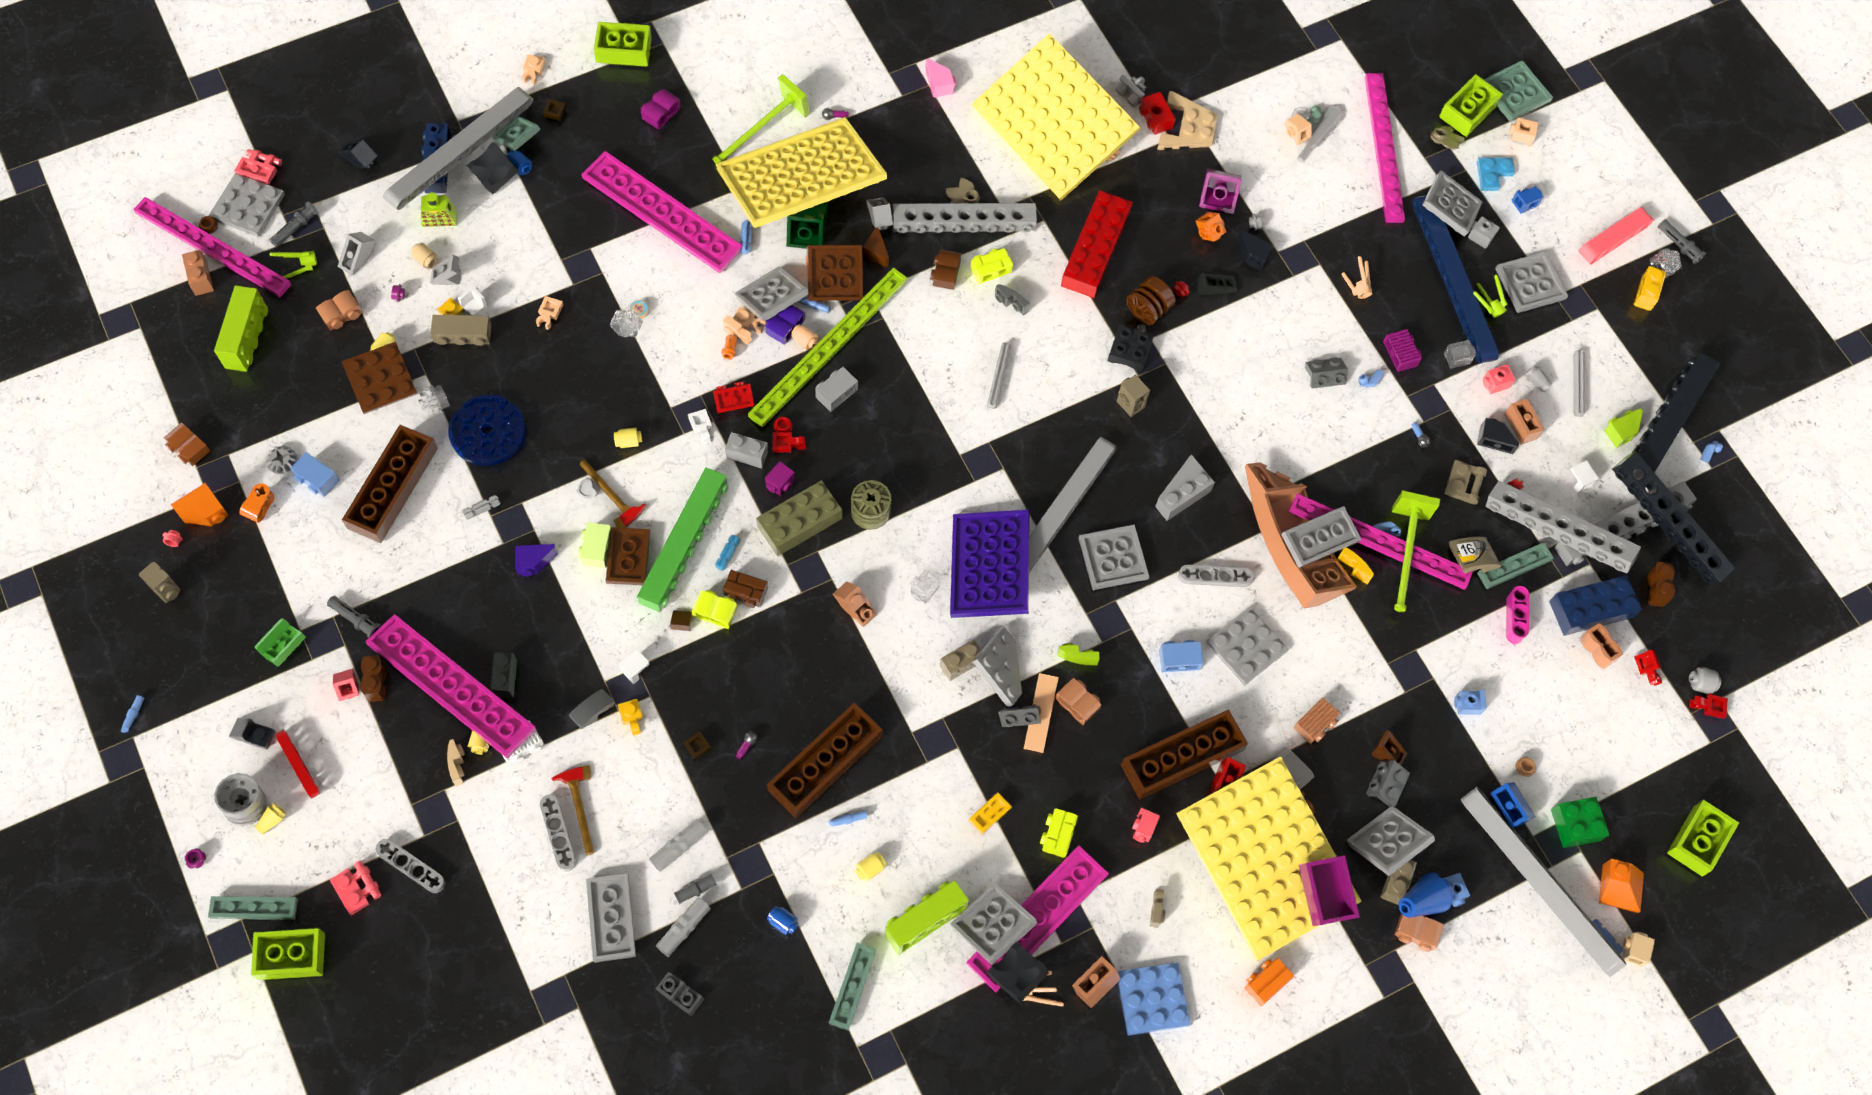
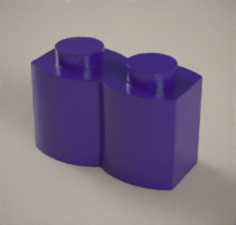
M794 305L788 306L785 310L780 311L773 318L767 320L765 324L766 334L785 345L792 337V330L797 325H802L805 321V312Z

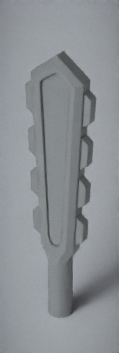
M1332 105L1324 110L1323 117H1320L1317 121L1318 125H1315L1311 130V138L1307 140L1305 148L1297 157L1299 162H1303L1312 149L1319 147L1323 142L1322 139H1326L1329 136V131H1333L1336 127L1335 124L1343 119L1344 113L1340 105Z

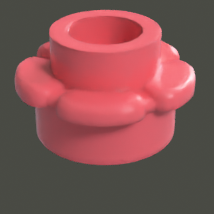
M175 530L163 533V543L168 546L177 547L183 540L180 533Z

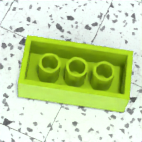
M234 287L214 349L225 369L247 372L249 365L253 362V352L258 346V335L263 330V319L268 313V307L256 288Z
M955 880L951 883L946 881L938 887L939 891L934 894L928 893L921 899L922 902L917 906L914 904L910 905L904 910L905 914L899 918L894 916L887 921L885 936L898 956L960 915L968 907L969 900Z

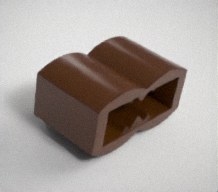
M940 249L939 255L936 254L934 259L936 268L935 270L932 269L930 280H933V286L954 290L961 263V253Z
M1657 562L1648 572L1647 582L1650 588L1647 598L1652 606L1664 607L1674 597L1675 587L1672 582L1674 567L1671 563Z
M378 655L364 656L361 662V670L364 675L361 680L362 693L369 702L384 701L386 696V686L384 684L386 667Z

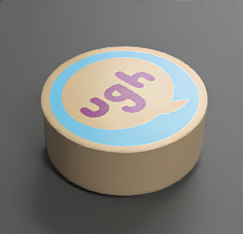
M643 300L632 302L630 305L631 315L636 319L645 318L649 313L647 303Z

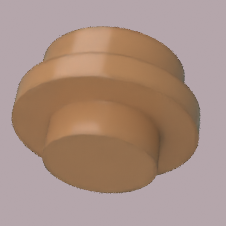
M1522 757L1517 760L1515 769L1519 775L1529 777L1534 774L1536 766L1532 759Z

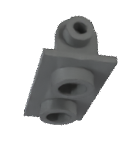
M1036 704L1023 706L1022 709H1019V707H1004V709L998 711L1002 727L1041 724L1039 715L1041 714V708L1036 706Z

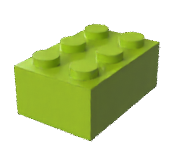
M598 22L594 43L596 63L648 67L652 40L650 25Z
M1475 74L1444 105L1439 117L1467 137L1497 107L1503 94Z
M1702 800L1692 808L1667 854L1699 875L1704 876L1715 867L1739 822L1707 801Z
M319 928L255 932L253 936L251 976L257 980L323 976L325 933Z

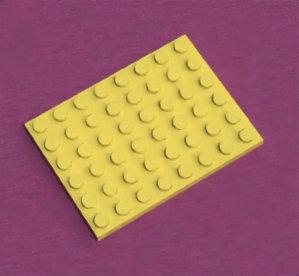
M1050 33L972 103V106L1060 200L1066 197L1140 130L1136 122Z
M845 117L716 164L718 172L754 228L887 179L884 169Z
M1281 757L1176 813L1256 960L1264 958L1318 927L1312 926L1298 865L1337 856ZM1353 887L1356 904L1362 901Z

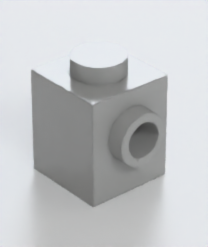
M1481 217L1478 222H1473L1468 238L1486 249L1500 227Z

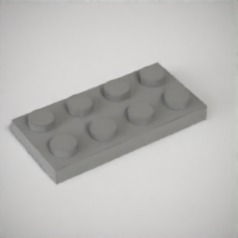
M1344 506L1284 531L1281 534L1298 568L1362 540Z
M628 873L587 878L593 962L636 957Z

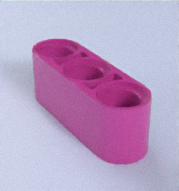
M1523 586L1515 587L1506 599V638L1512 644L1521 643L1529 634L1530 595L1527 588ZM1515 612L1518 613L1521 616V618L1517 617L1515 615Z

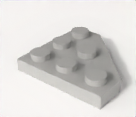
M1002 627L972 662L1005 705L1010 707L1021 696L1022 690L1016 641L1007 629Z

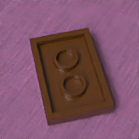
M611 527L606 584L643 586L647 573L650 529Z

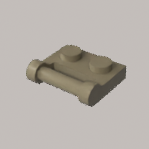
M1455 460L1444 494L1471 504H1477L1479 501L1478 494L1487 469ZM1472 474L1476 477L1471 494L1465 492L1470 475Z

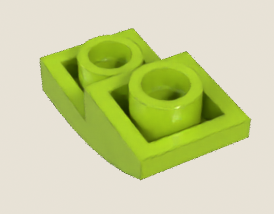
M1064 643L1062 646H1059L1057 651L1059 657L1073 663L1098 665L1099 652H1094L1093 650L1079 652V645H1073V643Z

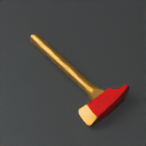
M586 460L580 462L579 465L620 509L622 515L614 519L616 527L627 528L641 515L647 505L642 504L639 507H629Z
M587 765L564 771L551 779L552 781L560 780L564 784H568L572 793L586 855L594 854V849L579 791V781L591 779L590 766Z

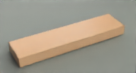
M1039 673L1033 704L1041 708V714H1039L1041 724L1028 725L1024 749L1041 753L1044 751L1058 677Z

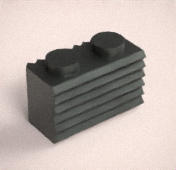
M495 652L494 664L492 665V687L490 689L499 698H514L516 657L514 653Z

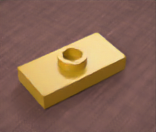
M996 793L968 821L983 835L1012 806L999 793Z

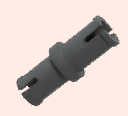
M709 874L696 882H690V885L674 892L678 903L681 904L694 896H701L700 893L717 884L712 874Z

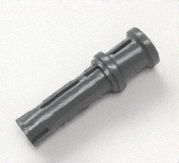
M307 201L305 203L306 206L299 212H295L293 218L269 239L276 248L298 228L306 226L308 224L307 221L314 215L319 214L318 210L310 202Z
M1666 219L1657 226L1658 229L1681 248V253L1686 254L1694 265L1706 255V252H1702L1695 245L1694 241L1686 239Z
M335 595L327 601L328 607L352 622L355 629L366 633L368 638L382 626L371 621L368 615L358 613Z

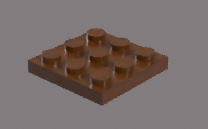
M862 245L807 246L808 301H856L863 299Z
M396 341L342 361L363 414L417 395Z

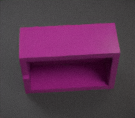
M1345 855L1298 865L1312 926L1359 918Z

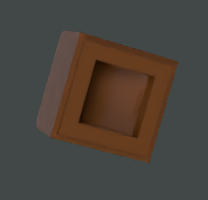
M673 610L670 628L672 630L690 631L692 612Z

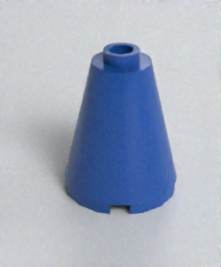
M1429 872L1424 874L1400 899L1398 904L1400 912L1405 917L1412 918L1447 911L1451 907V902L1454 901L1453 889L1449 882L1439 877L1438 875L1440 874Z

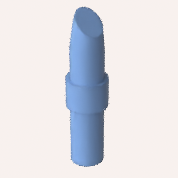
M807 297L799 300V302L812 309H818L825 313L830 311V306L818 301H808Z
M136 696L131 709L126 714L127 717L121 732L125 733L130 729L134 719L139 714L138 711L145 698Z
M866 810L845 814L828 821L831 826H839L867 819Z

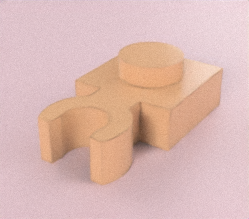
M527 55L523 67L525 72L523 74L524 83L527 82V79L532 78V84H536V75L542 74L546 62L545 57Z
M545 296L538 310L541 316L536 320L537 326L540 327L542 322H547L545 327L550 329V320H557L563 307V302Z
M739 306L733 317L735 321L742 325L744 330H749L752 327L756 333H762V328L758 327L759 324L763 326L766 324V321L763 322L759 318L756 319L755 314Z
M728 315L724 318V330L728 335H734L737 339L740 338L747 345L752 341V334L748 330H744L740 323Z

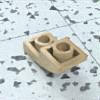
M452 739L448 745L447 761L451 779L457 787L464 784L461 777L465 775L460 764L464 763L462 756L465 753L461 744L457 745Z

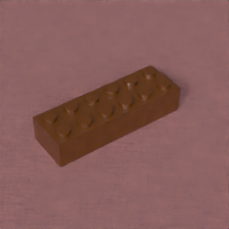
M401 424L398 426L342 518L348 530L382 543L438 449L434 438Z
M854 702L767 784L768 792L797 819L882 738L883 729Z
M1228 709L1125 757L1121 767L1139 800L1209 768L1227 757H1232L1244 751L1248 742Z

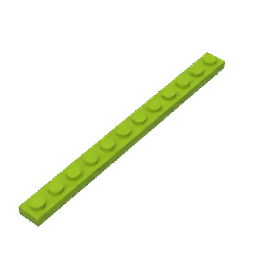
M893 268L748 413V417L763 428L907 282V277Z

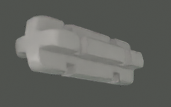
M496 495L489 497V500L484 499L472 505V508L467 507L462 511L465 518L469 520L475 514L479 515L490 510L492 506L494 508L500 505V501Z

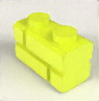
M996 248L986 255H976L971 260L970 268L978 284H982L1012 273L1013 263L1010 257H1008L1005 248Z
M1057 808L1054 809L1053 814L1049 813L1046 821L1049 829L1047 833L1043 832L1040 844H1043L1042 851L1059 857H1066L1078 818L1076 814Z

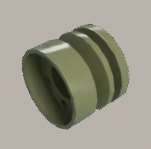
M874 480L864 481L858 484L852 492L851 514L855 523L861 528L868 530L878 529L889 520L891 514V493L887 486L881 482Z

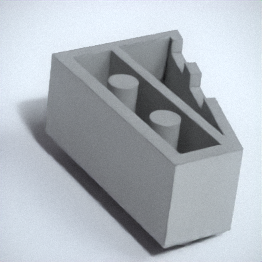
M1190 455L1159 496L1156 508L1168 521L1210 493L1215 482L1196 459Z

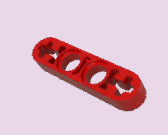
M285 729L275 733L277 741L308 796L313 799L321 793Z

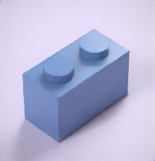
M307 452L290 468L294 474L293 478L301 485L303 483L308 485L307 488L315 495L319 493L325 497L340 481L334 471Z
M1186 640L1183 643L1167 641L1161 644L1159 656L1162 673L1201 669L1203 658L1200 642Z

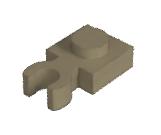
M1156 889L1154 891L1149 927L1158 928L1161 922L1164 923L1165 910H1162L1164 890Z

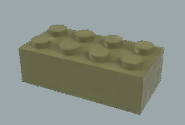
M821 480L756 518L757 527L778 557L841 520L842 509Z

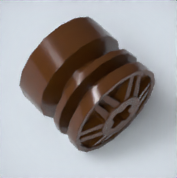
M1150 276L1140 284L1139 288H1136L1133 293L1127 296L1126 301L1130 311L1137 319L1144 324L1153 325L1157 319L1162 317L1163 313H1166L1174 306L1175 296L1165 282L1157 277Z

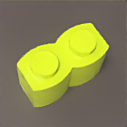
M711 590L700 591L692 609V616L729 629L737 610V603H735L734 599L727 596L724 598L718 597Z

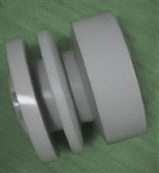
M236 773L227 776L217 785L214 793L215 803L228 821L239 826L251 825L260 820L268 805L266 795L255 779L248 774Z

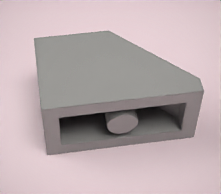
M884 197L867 200L872 224L875 228L883 230L893 225L890 203Z
M363 232L348 234L338 267L354 275L371 256L376 240Z

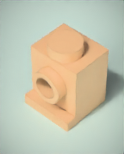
M1299 114L1285 122L1287 134L1296 140L1295 144L1299 145L1311 138V123Z
M1518 118L1515 124H1511L1509 134H1512L1511 139L1527 143V146H1531L1536 137L1538 123Z

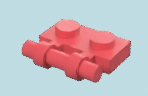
M247 149L246 156H249V158L242 157L234 171L236 174L269 185L277 172L274 165L281 166L282 159L277 158L276 155L263 154L256 149Z
M362 861L354 864L357 869L356 873L352 874L349 869H346L330 879L351 916L369 905L366 897L370 894L374 899L381 897V893L378 890L379 885L376 881H373L369 868L364 866ZM361 879L366 885L362 890L357 883Z

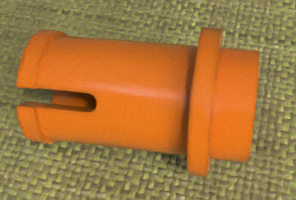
M730 335L726 336L725 346L721 351L723 358L731 360L736 356V336L732 335L731 340Z

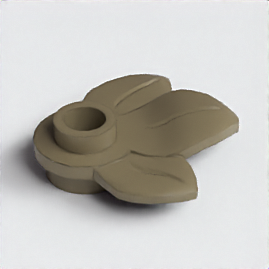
M1441 126L1431 133V139L1435 143H1441L1450 149H1459V145L1465 139L1454 134L1452 126Z
M961 178L959 187L946 188L947 196L951 199L950 204H978L980 197L977 191L974 190V184L967 179Z

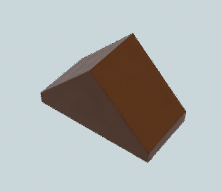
M875 228L863 246V257L883 267H888L889 256L879 228Z
M1386 730L1378 740L1371 755L1381 761L1395 760L1398 764L1402 765L1407 752L1393 734Z

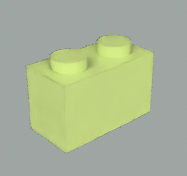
M587 522L586 529L582 531L583 546H580L578 550V558L581 559L582 565L606 568L611 535L610 525Z

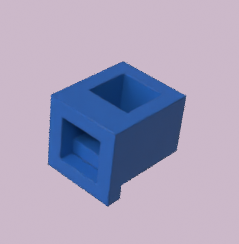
M1535 186L1530 189L1525 188L1522 191H1516L1511 201L1520 214L1538 207L1544 196L1540 189Z

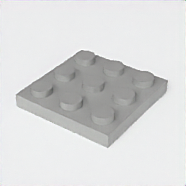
M1440 171L1436 175L1423 206L1454 228L1456 232L1465 236L1470 231L1482 201L1444 172Z
M235 173L208 216L216 219L219 223L259 237L285 196L283 190Z
M1546 252L1502 263L1495 268L1517 313L1566 300L1568 297Z
M778 266L734 294L738 301L764 322L793 303L801 300L808 295L806 287Z
M1135 525L1079 535L1080 546L1093 590L1147 580L1149 578Z
M1251 607L1206 641L1207 645L1244 686L1289 650Z
M1393 806L1389 807L1347 839V843L1351 848L1388 876L1435 841L1433 834Z
M994 883L954 919L950 925L984 959L993 965L1015 942H1018L1037 924V921L997 883Z

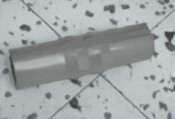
M695 819L652 855L649 860L661 872L708 832L698 819Z
M697 898L679 916L678 920L672 924L670 930L657 943L656 947L669 957L681 942L688 937L690 932L695 929L696 925L711 908L702 899Z

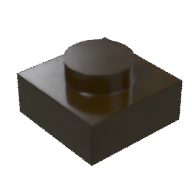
M549 99L543 111L544 117L561 121L566 110V103Z
M700 731L683 742L694 760L711 750V746Z

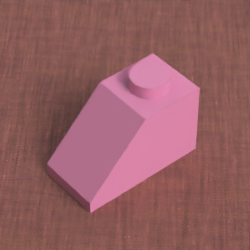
M926 59L925 72L933 98L953 94L956 79L955 76L951 75L950 69L931 59Z

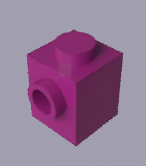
M779 462L765 477L767 489L772 493L776 492L780 496L784 492H788L795 481V472L782 462Z

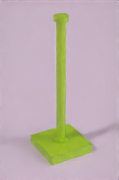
M784 74L780 75L778 82L784 100L720 155L714 156L712 159L715 164L723 162L789 104L806 118L810 114L807 95Z
M1407 491L1401 492L1392 508L1393 513L1410 516L1397 604L1394 606V610L1398 612L1406 611L1405 599L1417 520L1420 518L1429 521L1440 503L1438 498Z

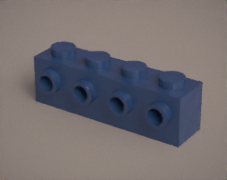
M426 123V130H423L425 145H422V156L424 158L421 162L451 139L448 123ZM448 172L424 192L447 193Z

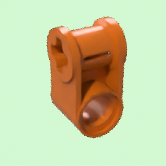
M259 483L252 488L249 496L241 505L240 515L258 523L264 519L267 510L274 501V494L266 484Z

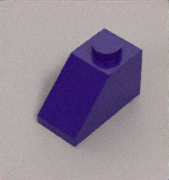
M555 544L515 546V568L518 575L531 576L532 574H538L557 556Z

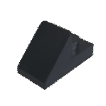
M237 718L229 737L267 750L276 731L255 723L251 718Z

